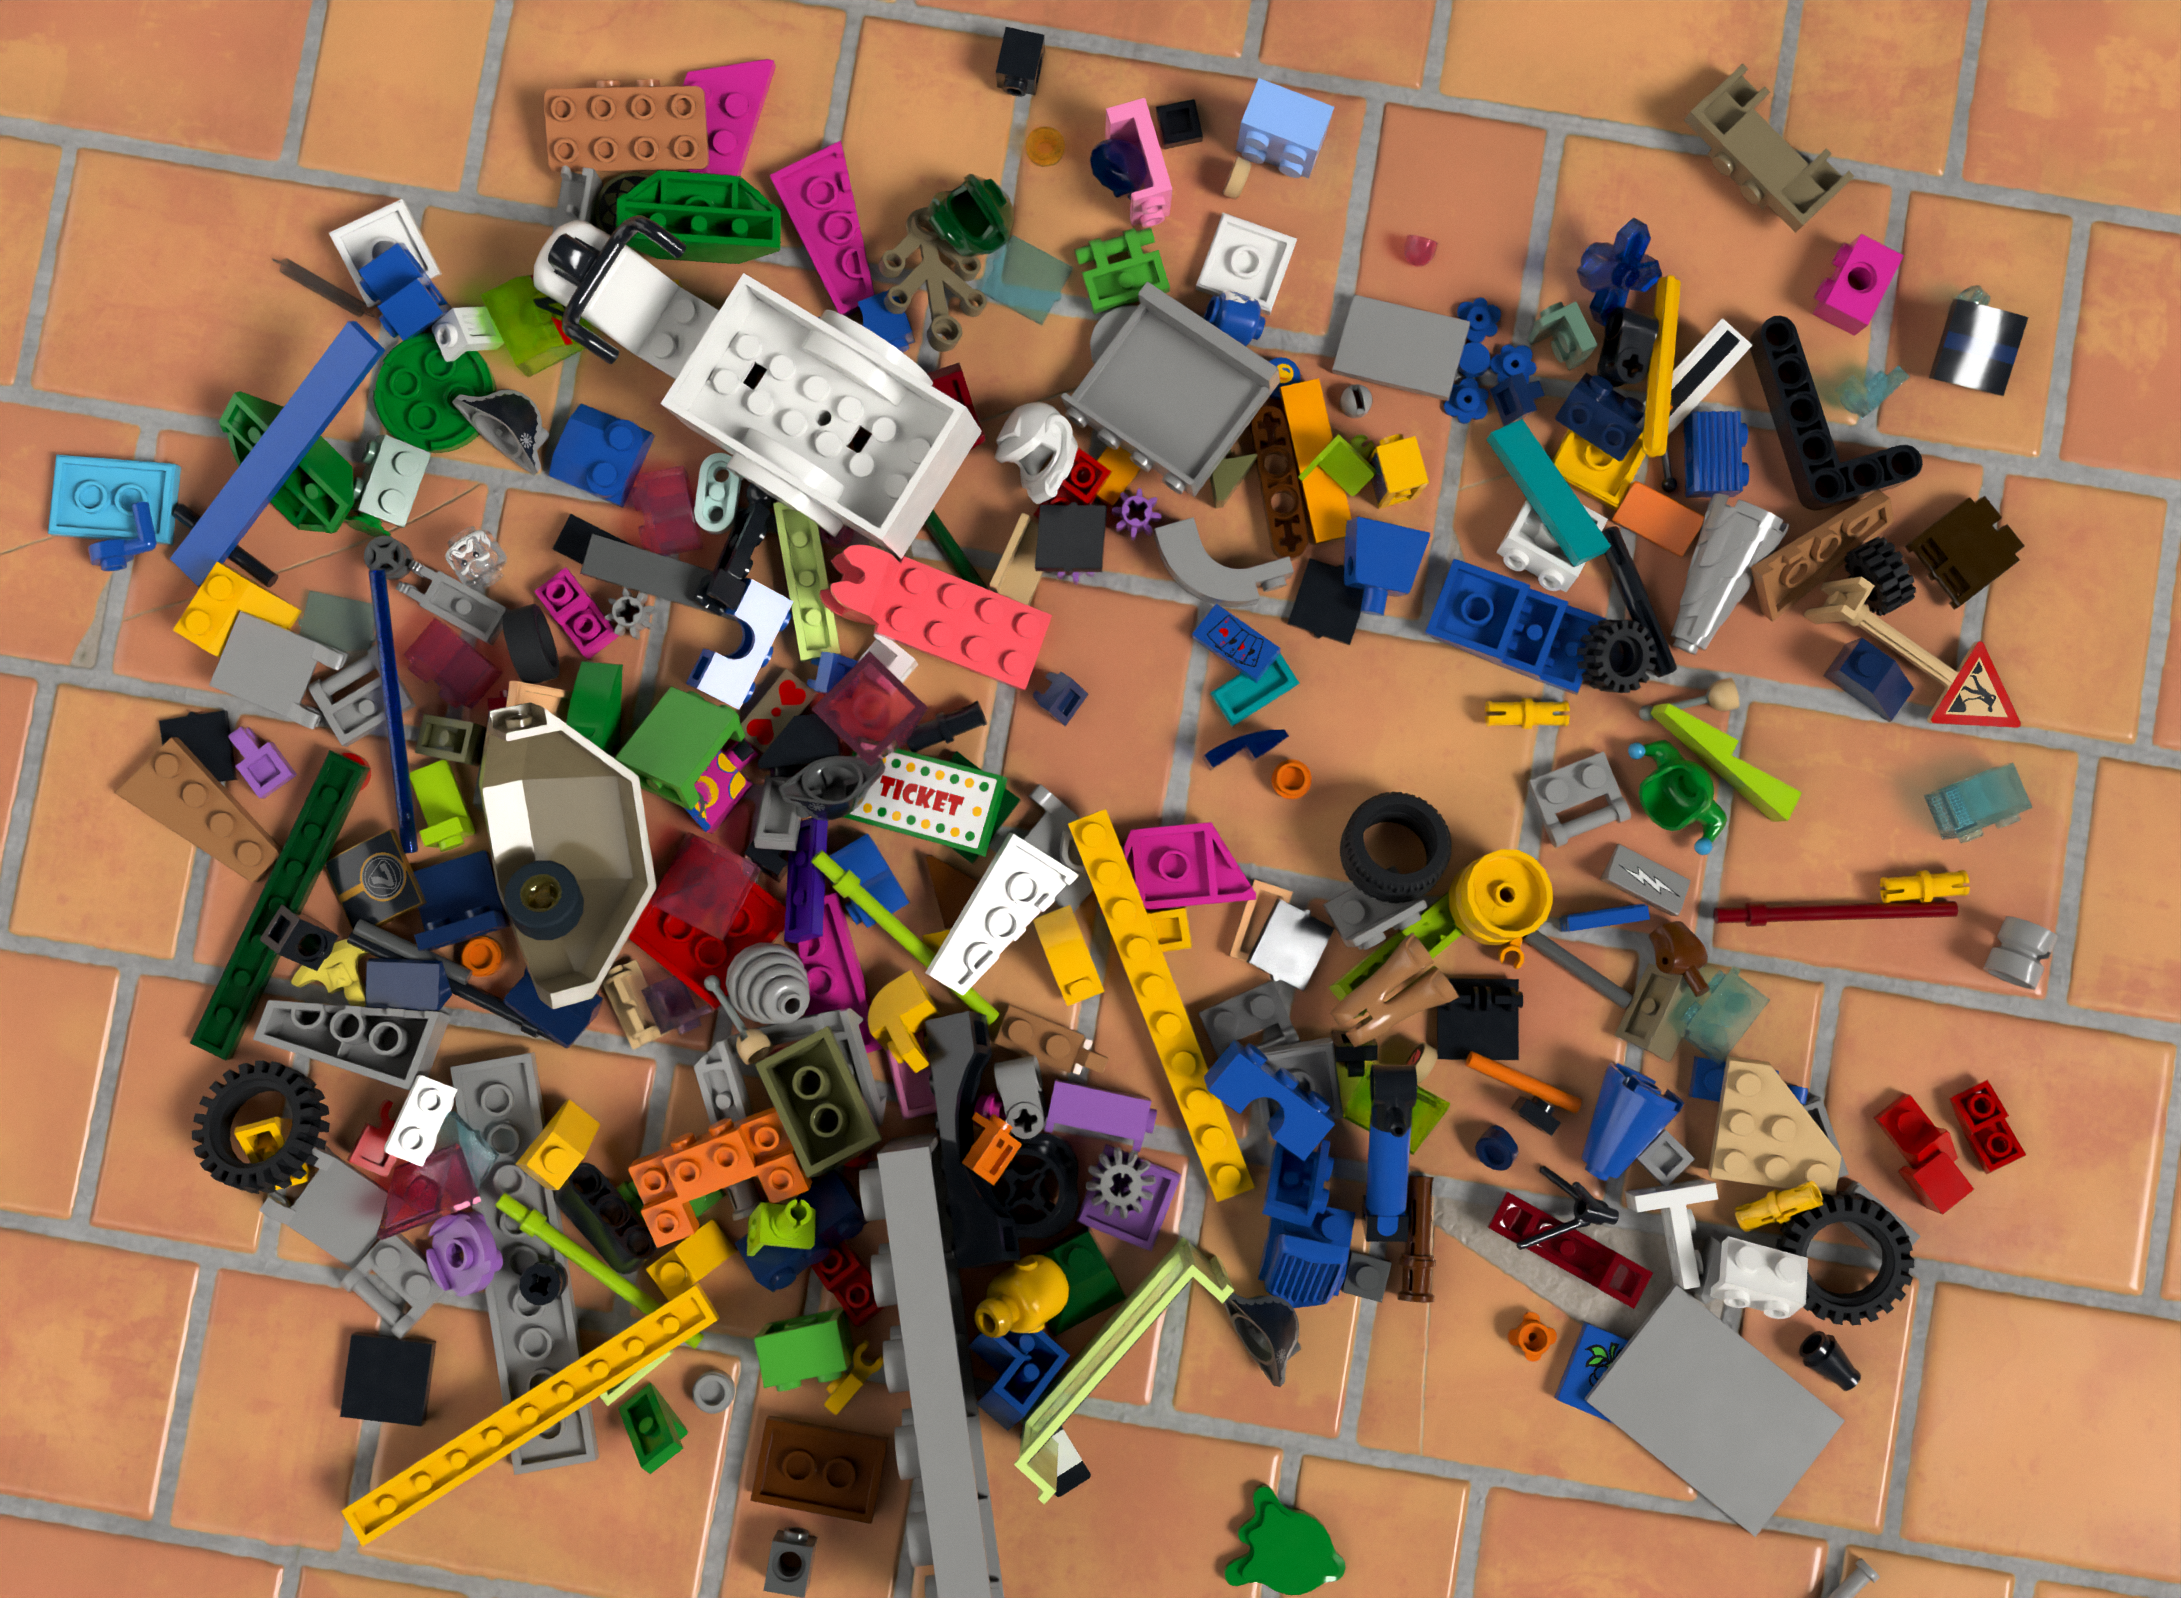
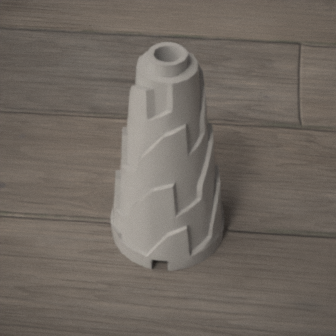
M1713 494L1708 504L1700 537L1688 570L1686 585L1680 601V610L1671 636L1676 639L1673 646L1693 655H1696L1698 649L1706 650L1720 625H1723L1737 603L1740 602L1753 584L1751 567L1775 552L1789 528V524L1782 523L1783 519L1743 500L1738 499L1735 507L1726 504L1729 496L1723 494Z

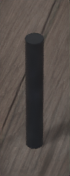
M184 504L178 505L172 514L173 517L191 530L201 518ZM239 545L228 556L229 559L268 588L273 586L278 580V575Z

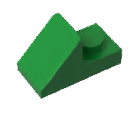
M649 1383L618 1408L640 1467L649 1474H652L683 1449L680 1440L688 1434V1431L653 1384Z

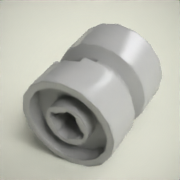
M2006 916L1997 936L2002 944L2000 947L1992 948L1983 970L2013 985L2035 990L2044 971L2040 960L2050 957L2058 936L2032 922Z

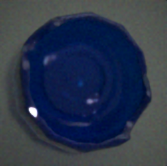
M1115 138L1103 140L1092 149L1090 156L1092 174L1103 186L1112 190L1116 198L1129 193L1127 197L1131 200V194L1139 191L1147 174L1145 159L1138 147L1126 140Z

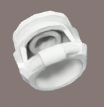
M1032 402L1017 407L1006 420L996 439L998 447L994 458L999 463L1014 462L1020 467L1022 488L1027 489L1028 496L1034 503L1040 504L1057 495V489L1063 480L1068 477L1073 467L1078 445L1073 436L1071 424L1064 416L1060 415L1055 407L1043 402ZM1053 453L1052 459L1047 465V467L1040 472L1044 462Z

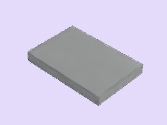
M1354 295L1333 365V374L1449 401L1470 328V321Z

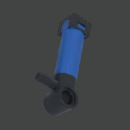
M1371 1065V1116L1366 1195H1363L1362 1225L1366 1242H1407L1409 1215L1406 1201L1412 1111L1417 1100L1415 1065Z

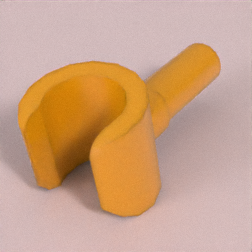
M1523 937L1512 940L1500 947L1497 956L1501 964L1504 961L1505 954L1513 950L1517 952V959L1514 961L1513 968L1518 969L1524 963V953L1520 947Z

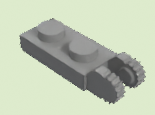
M412 559L408 567L412 569L413 573L432 580L431 585L425 594L419 592L416 587L407 582L399 581L395 589L420 602L419 606L493 646L503 629V615L506 611H510V609L443 572L438 571L436 573Z

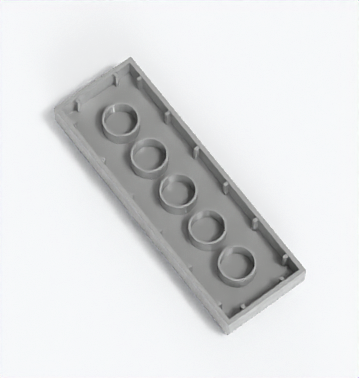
M937 1132L892 1138L877 1153L878 1160L868 1162L867 1169L859 1171V1186L866 1222L886 1219L889 1243L879 1244V1254L871 1256L872 1283L877 1307L898 1305L900 1325L890 1327V1340L883 1341V1362L887 1388L890 1394L910 1391L912 1408L902 1409V1426L895 1427V1450L898 1471L901 1480L921 1477L923 1491L913 1493L914 1513H907V1538L910 1559L913 1567L934 1565L935 1574L925 1576V1598H1005L979 1410L976 1404L977 1396L971 1353L968 1347L969 1338L957 1260L954 1258L951 1249V1241L954 1235L952 1220L946 1210V1197L948 1196L946 1177L943 1175L940 1167V1158L943 1154L941 1137Z

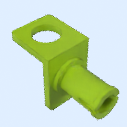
M1338 434L1298 478L1303 481L1319 465L1350 496H1355L1377 473L1376 469L1366 461L1374 451V444L1371 440L1364 448L1362 444L1368 439L1367 436L1356 435L1348 443Z
M797 1199L790 1201L787 1205L761 1202L748 1219L747 1256H754L764 1245L812 1249L815 1244V1209L810 1207L804 1200H800L797 1205Z

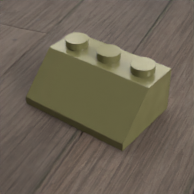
M830 1026L755 1064L807 1178L822 1176L859 1157L883 1140Z

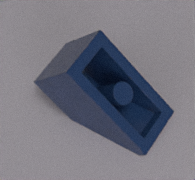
M1864 638L1846 643L1823 675L1888 722L1894 719L1914 690L1897 662Z

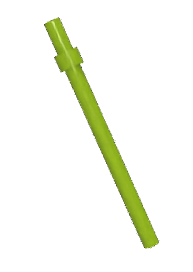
M823 850L819 851L811 860V863L834 883L832 887L843 898L849 896L928 969L936 954L859 884L861 879L850 869L845 871ZM972 987L964 995L949 988L974 1012L986 1015L988 1025L993 1023L999 1016V1012Z
M505 1192L494 1205L521 1224L519 1229L531 1238L534 1235L539 1237L646 1315L662 1306L547 1223L546 1219L548 1217L535 1208L532 1211ZM699 1332L684 1342L695 1349L704 1335Z

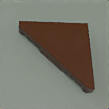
M931 855L926 857L943 924L945 929L952 928L979 882Z

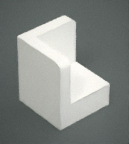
M874 634L873 636L876 640L858 660V666L893 695L918 666V663L892 640Z

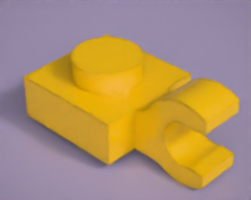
M867 1340L862 1341L856 1347L853 1354L854 1367L850 1372L846 1374L842 1371V1377L832 1380L825 1388L830 1395L827 1397L824 1406L834 1415L840 1412L864 1384L865 1380L872 1373L877 1372L884 1363L883 1354L873 1363H868L863 1359L862 1352L869 1345Z

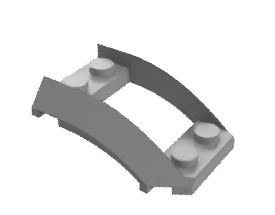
M851 1008L803 1016L789 1024H770L756 1028L767 1035L774 1046L804 1039L830 1026L877 1127L883 1124L886 1096L879 1097L859 1029V1024L865 1019ZM740 1033L717 1041L712 1049L694 1066L711 1125L726 1118H731L732 1122L754 1114L737 1059L739 1054L736 1043Z

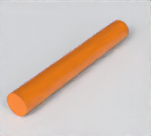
M1473 1051L1467 1056L1465 1066L1533 1096L1535 1095L1574 1114L1581 1107L1582 1099Z

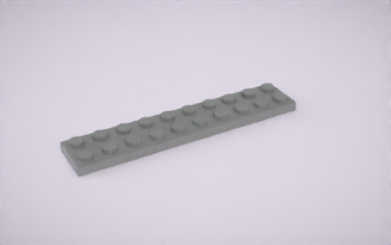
M535 1052L450 1067L453 1088L458 1089L455 1094L472 1209L473 1211H479L485 1217L486 1225L493 1235L496 1248L503 1257L502 1268L494 1272L492 1281L485 1288L503 1406L583 1356L568 1258L536 1235L531 1238L519 1229L521 1224L494 1206L505 1192L532 1211L535 1208L548 1217L546 1219L547 1223L563 1233L560 1208L554 1200V1190H547L515 1165L546 1126ZM544 1259H553L561 1263L568 1275V1285L565 1291L557 1299L545 1305H533L527 1302L519 1288L523 1272L531 1265ZM591 1401L512 1451L514 1475L596 1461L599 1458Z

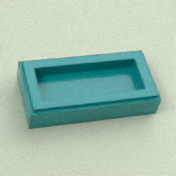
M1280 653L1257 683L1241 673L1212 691L1210 695L1230 726L1233 727L1300 683Z

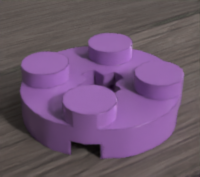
M460 1211L442 1216L430 1228L428 1237L432 1235L434 1237L432 1241L433 1248L426 1249L427 1264L433 1279L443 1290L452 1289L457 1293L455 1296L460 1297L477 1293L485 1289L492 1281L494 1272L502 1268V1254L496 1248L493 1235L486 1225L485 1217L479 1211ZM462 1250L464 1253V1260H461L459 1253Z

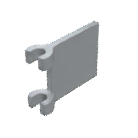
M241 610L209 686L281 714L302 726L314 730L315 727H319L323 713L317 708L302 704L301 701L316 665L320 662L330 668L339 670L344 667L349 653L319 643Z
M1038 784L1029 797L1045 810V814L1023 840L1061 863L1059 859L1062 830L1070 831L1068 823L1080 819V817L1045 787ZM997 833L990 841L988 847L997 853L1005 839ZM1087 872L1077 873L1079 876L1054 897L1055 902L1063 908L1071 905L1074 913L1091 893L1093 886Z
M325 1145L324 1150L314 1147L311 1154L319 1158L314 1165L319 1170L294 1205L282 1194L274 1192L272 1196L270 1195L259 1211L273 1220L286 1224L351 1269H354L367 1254L404 1201L337 1157L328 1146Z

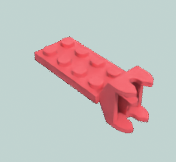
M852 545L833 557L831 562L838 572L843 574L842 581L832 583L830 589L821 590L819 593L822 603L831 612L854 622L876 625L874 634L1018 690H1026L1052 617L1051 614L903 556L898 561L892 554L872 546Z

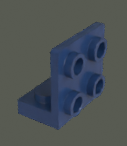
M482 850L413 871L427 902L418 907L425 932L414 935L419 951L436 950L510 927L507 914L498 894L495 873L488 851Z

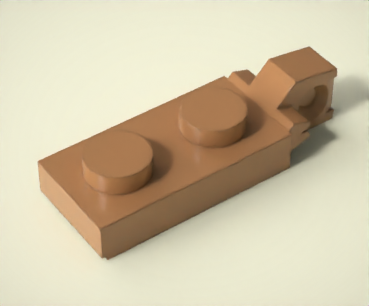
M1009 1005L994 1042L1025 1056L1036 1055L1037 1060L1067 1073L1072 1072L1080 1075L1083 1066L1103 1074L1108 1062V1057L1090 1050L1093 1041L1085 1038L1084 1034Z

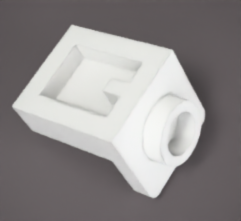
M490 306L452 308L432 325V332L446 362L455 361L466 351L497 350L505 343V339Z

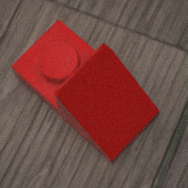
M1904 1093L1873 1118L1913 1169H1917L1938 1151L1946 1152L1953 1162L1958 1159L1948 1130L1935 1127L1910 1094Z

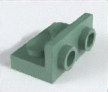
M1575 301L1565 307L1562 302H1558L1540 312L1541 318L1534 322V328L1528 336L1530 344L1533 345L1552 336L1554 340L1551 341V347L1554 355L1560 363L1565 361L1569 371L1584 364L1598 344L1577 302Z

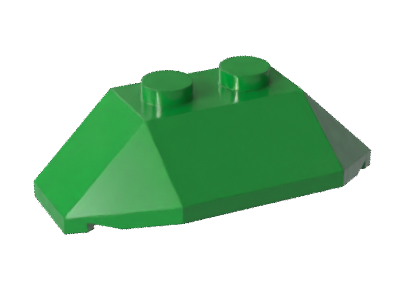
M659 170L639 183L630 192L617 198L616 228L632 216L643 215L662 226L687 245L683 255L680 258H675L641 233H637L627 242V246L656 259L740 264L780 251L781 210L773 203L771 204L741 176Z
M241 391L233 394L219 420L223 433L228 435L230 449L238 466L241 465L283 409V406ZM320 436L270 502L298 530L335 533L339 530L354 505L353 467Z

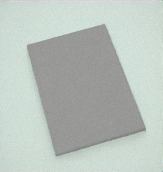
M1675 1283L1657 1306L1653 1308L1647 1319L1584 1398L1585 1401L1755 1537L1845 1421Z

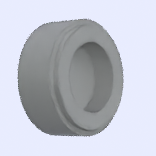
M709 1370L703 1373L695 1382L692 1391L693 1400L696 1406L703 1412L710 1414L722 1412L734 1399V1381L729 1374L722 1370Z

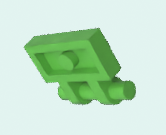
M1151 227L1139 231L1131 228L1124 230L1122 236L1105 241L1097 238L1088 241V246L1074 249L1078 265L1094 261L1096 266L1095 269L1082 272V278L1093 314L1139 301L1138 293L1147 281L1164 293L1170 292L1169 282L1159 250L1146 254L1142 252V246L1155 243ZM1128 251L1129 259L1112 264L1108 263V256Z

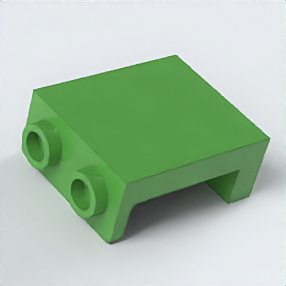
M671 686L615 759L639 776L641 789L692 810L700 800V796L694 786L695 782L729 738L741 742L746 735L740 724L739 715L729 706L723 704L720 706L705 701L704 698L693 691L686 693Z

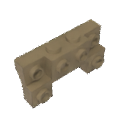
M1741 64L1724 82L1692 109L1684 121L1712 148L1708 155L1712 158L1714 167L1721 174L1730 176L1740 186V191L1744 198L1750 203L1757 204L1762 210L1768 205L1796 233L1854 175L1848 171L1842 177L1826 161L1832 154L1827 148L1808 164L1754 110L1767 97L1770 91L1764 86L1758 92L1743 77L1748 68Z

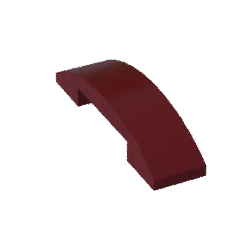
M1506 1191L1487 1227L1517 1244L1519 1241L1561 1225L1563 1222ZM1576 1229L1526 1248L1635 1309L1653 1275V1272Z

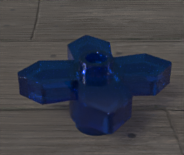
M1632 218L1617 232L1614 245L1609 242H1595L1591 244L1583 253L1581 266L1577 269L1581 286L1592 293L1596 292L1589 308L1593 320L1604 327L1607 318L1615 307H1625L1630 290L1647 292L1662 277L1658 260L1645 254L1651 241L1647 224L1636 218Z

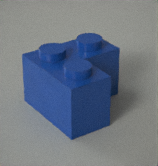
M404 243L395 244L358 270L364 278L359 282L363 290L372 301L380 300L382 302L377 306L383 314L379 317V320L393 338L399 335L403 341L412 339L431 327L452 309Z
M1042 1330L1036 1333H1013L1009 1331L999 1338L988 1337L980 1331L968 1347L999 1374L976 1404L1004 1429L1010 1430L1027 1414L1070 1354Z

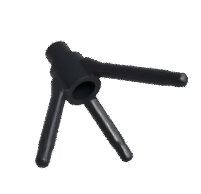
M1541 1166L1539 1169L1540 1173L1574 1198L1575 1218L1519 1241L1516 1246L1519 1250H1522L1576 1228L1589 1226L1591 1223L1596 1225H1602L1603 1223L1615 1225L1619 1219V1212L1608 1207L1606 1202L1593 1198L1579 1182H1574L1571 1185L1546 1166Z

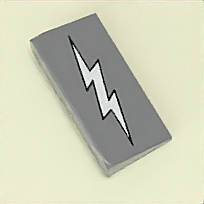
M1617 844L1600 878L1601 881L1670 916H1679L1691 880L1620 844Z

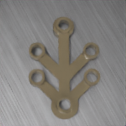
M928 207L913 211L906 221L908 235L893 250L886 251L879 261L880 272L888 278H896L904 269L905 260L920 247L922 262L899 286L890 288L884 299V304L887 310L893 314L904 313L911 302V297L926 282L932 323L927 330V339L934 350L947 352L952 350L962 336V327L955 318L948 315L944 286L961 300V310L970 317H977L986 307L987 299L983 292L973 289L965 282L974 280L981 269L979 259L976 256H963L946 240H941L928 221L930 218ZM938 250L955 263L954 272L939 260ZM887 260L893 261L897 267H891ZM963 264L969 265L973 271L965 269ZM892 296L899 297L903 304L895 302ZM968 299L976 301L978 307L971 305ZM938 334H942L947 340L941 338Z

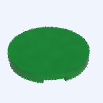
M424 333L412 339L402 341L383 359L384 364L377 377L373 399L379 419L390 434L400 441L430 453H445L460 449L480 435L452 403L461 394L482 397L496 392L493 373L486 360L478 351H466L455 361L446 362L434 334Z

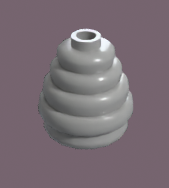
M756 943L748 946L734 957L728 967L726 987L730 1002L739 1014L745 1018L762 1024H789L798 1020L809 1006V981L804 965L794 951L780 944Z

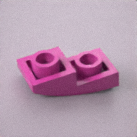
M567 567L534 591L555 621L563 627L582 655L588 660L619 637V635L614 633V626L605 619L604 613Z

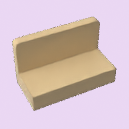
M1023 512L989 586L991 591L1029 606L1044 571L1035 570L1038 524L1032 522L1030 516Z

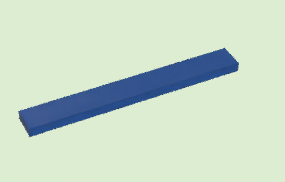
M357 321L347 322L170 559L198 587L203 584L216 562L222 564L225 562L386 351Z

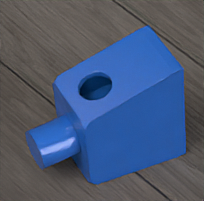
M1356 517L1347 521L1344 583L1347 587L1364 590L1360 612L1384 616L1387 596L1399 597L1410 592L1427 547L1430 532L1363 517Z

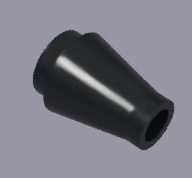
M1817 1331L1809 1335L1801 1344L1799 1354L1803 1358V1363L1806 1367L1837 1384L1843 1391H1849L1859 1383L1861 1379L1860 1372L1854 1368L1833 1335H1826L1822 1331Z

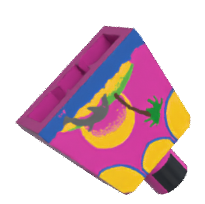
M745 738L741 742L737 741L726 752L722 748L694 784L700 800L692 810L684 808L706 833L713 834L721 826L753 785L742 769L759 754Z

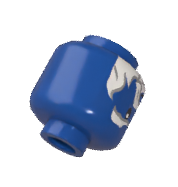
M1226 290L1219 296H1213L1204 314L1206 321L1244 346H1247L1252 339L1258 340L1265 326V317L1261 316V306L1258 300L1232 290Z

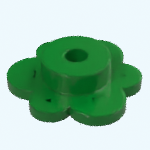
M359 513L358 516H346L344 520L349 523L348 526L367 533L370 536H391V533L384 530V527L381 526L382 521L369 514Z

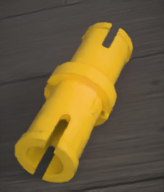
M1522 698L1521 702L1486 701L1485 712H1501L1502 715L1485 716V724L1487 727L1521 725L1522 729H1532L1533 725L1567 727L1570 715H1553V712L1570 711L1569 702L1567 700L1562 702H1533L1532 698Z
M1924 870L1917 871L1916 875L1881 877L1880 887L1885 886L1886 890H1880V895L1884 903L1919 899L1923 903L1931 902L1934 897L1967 896L1970 887L1963 886V883H1969V877L1965 870L1930 874L1929 871Z
M1811 1180L1781 1192L1777 1189L1767 1193V1197L1737 1206L1735 1208V1216L1741 1229L1748 1232L1775 1221L1778 1223L1787 1222L1791 1216L1822 1206L1823 1198L1818 1186Z

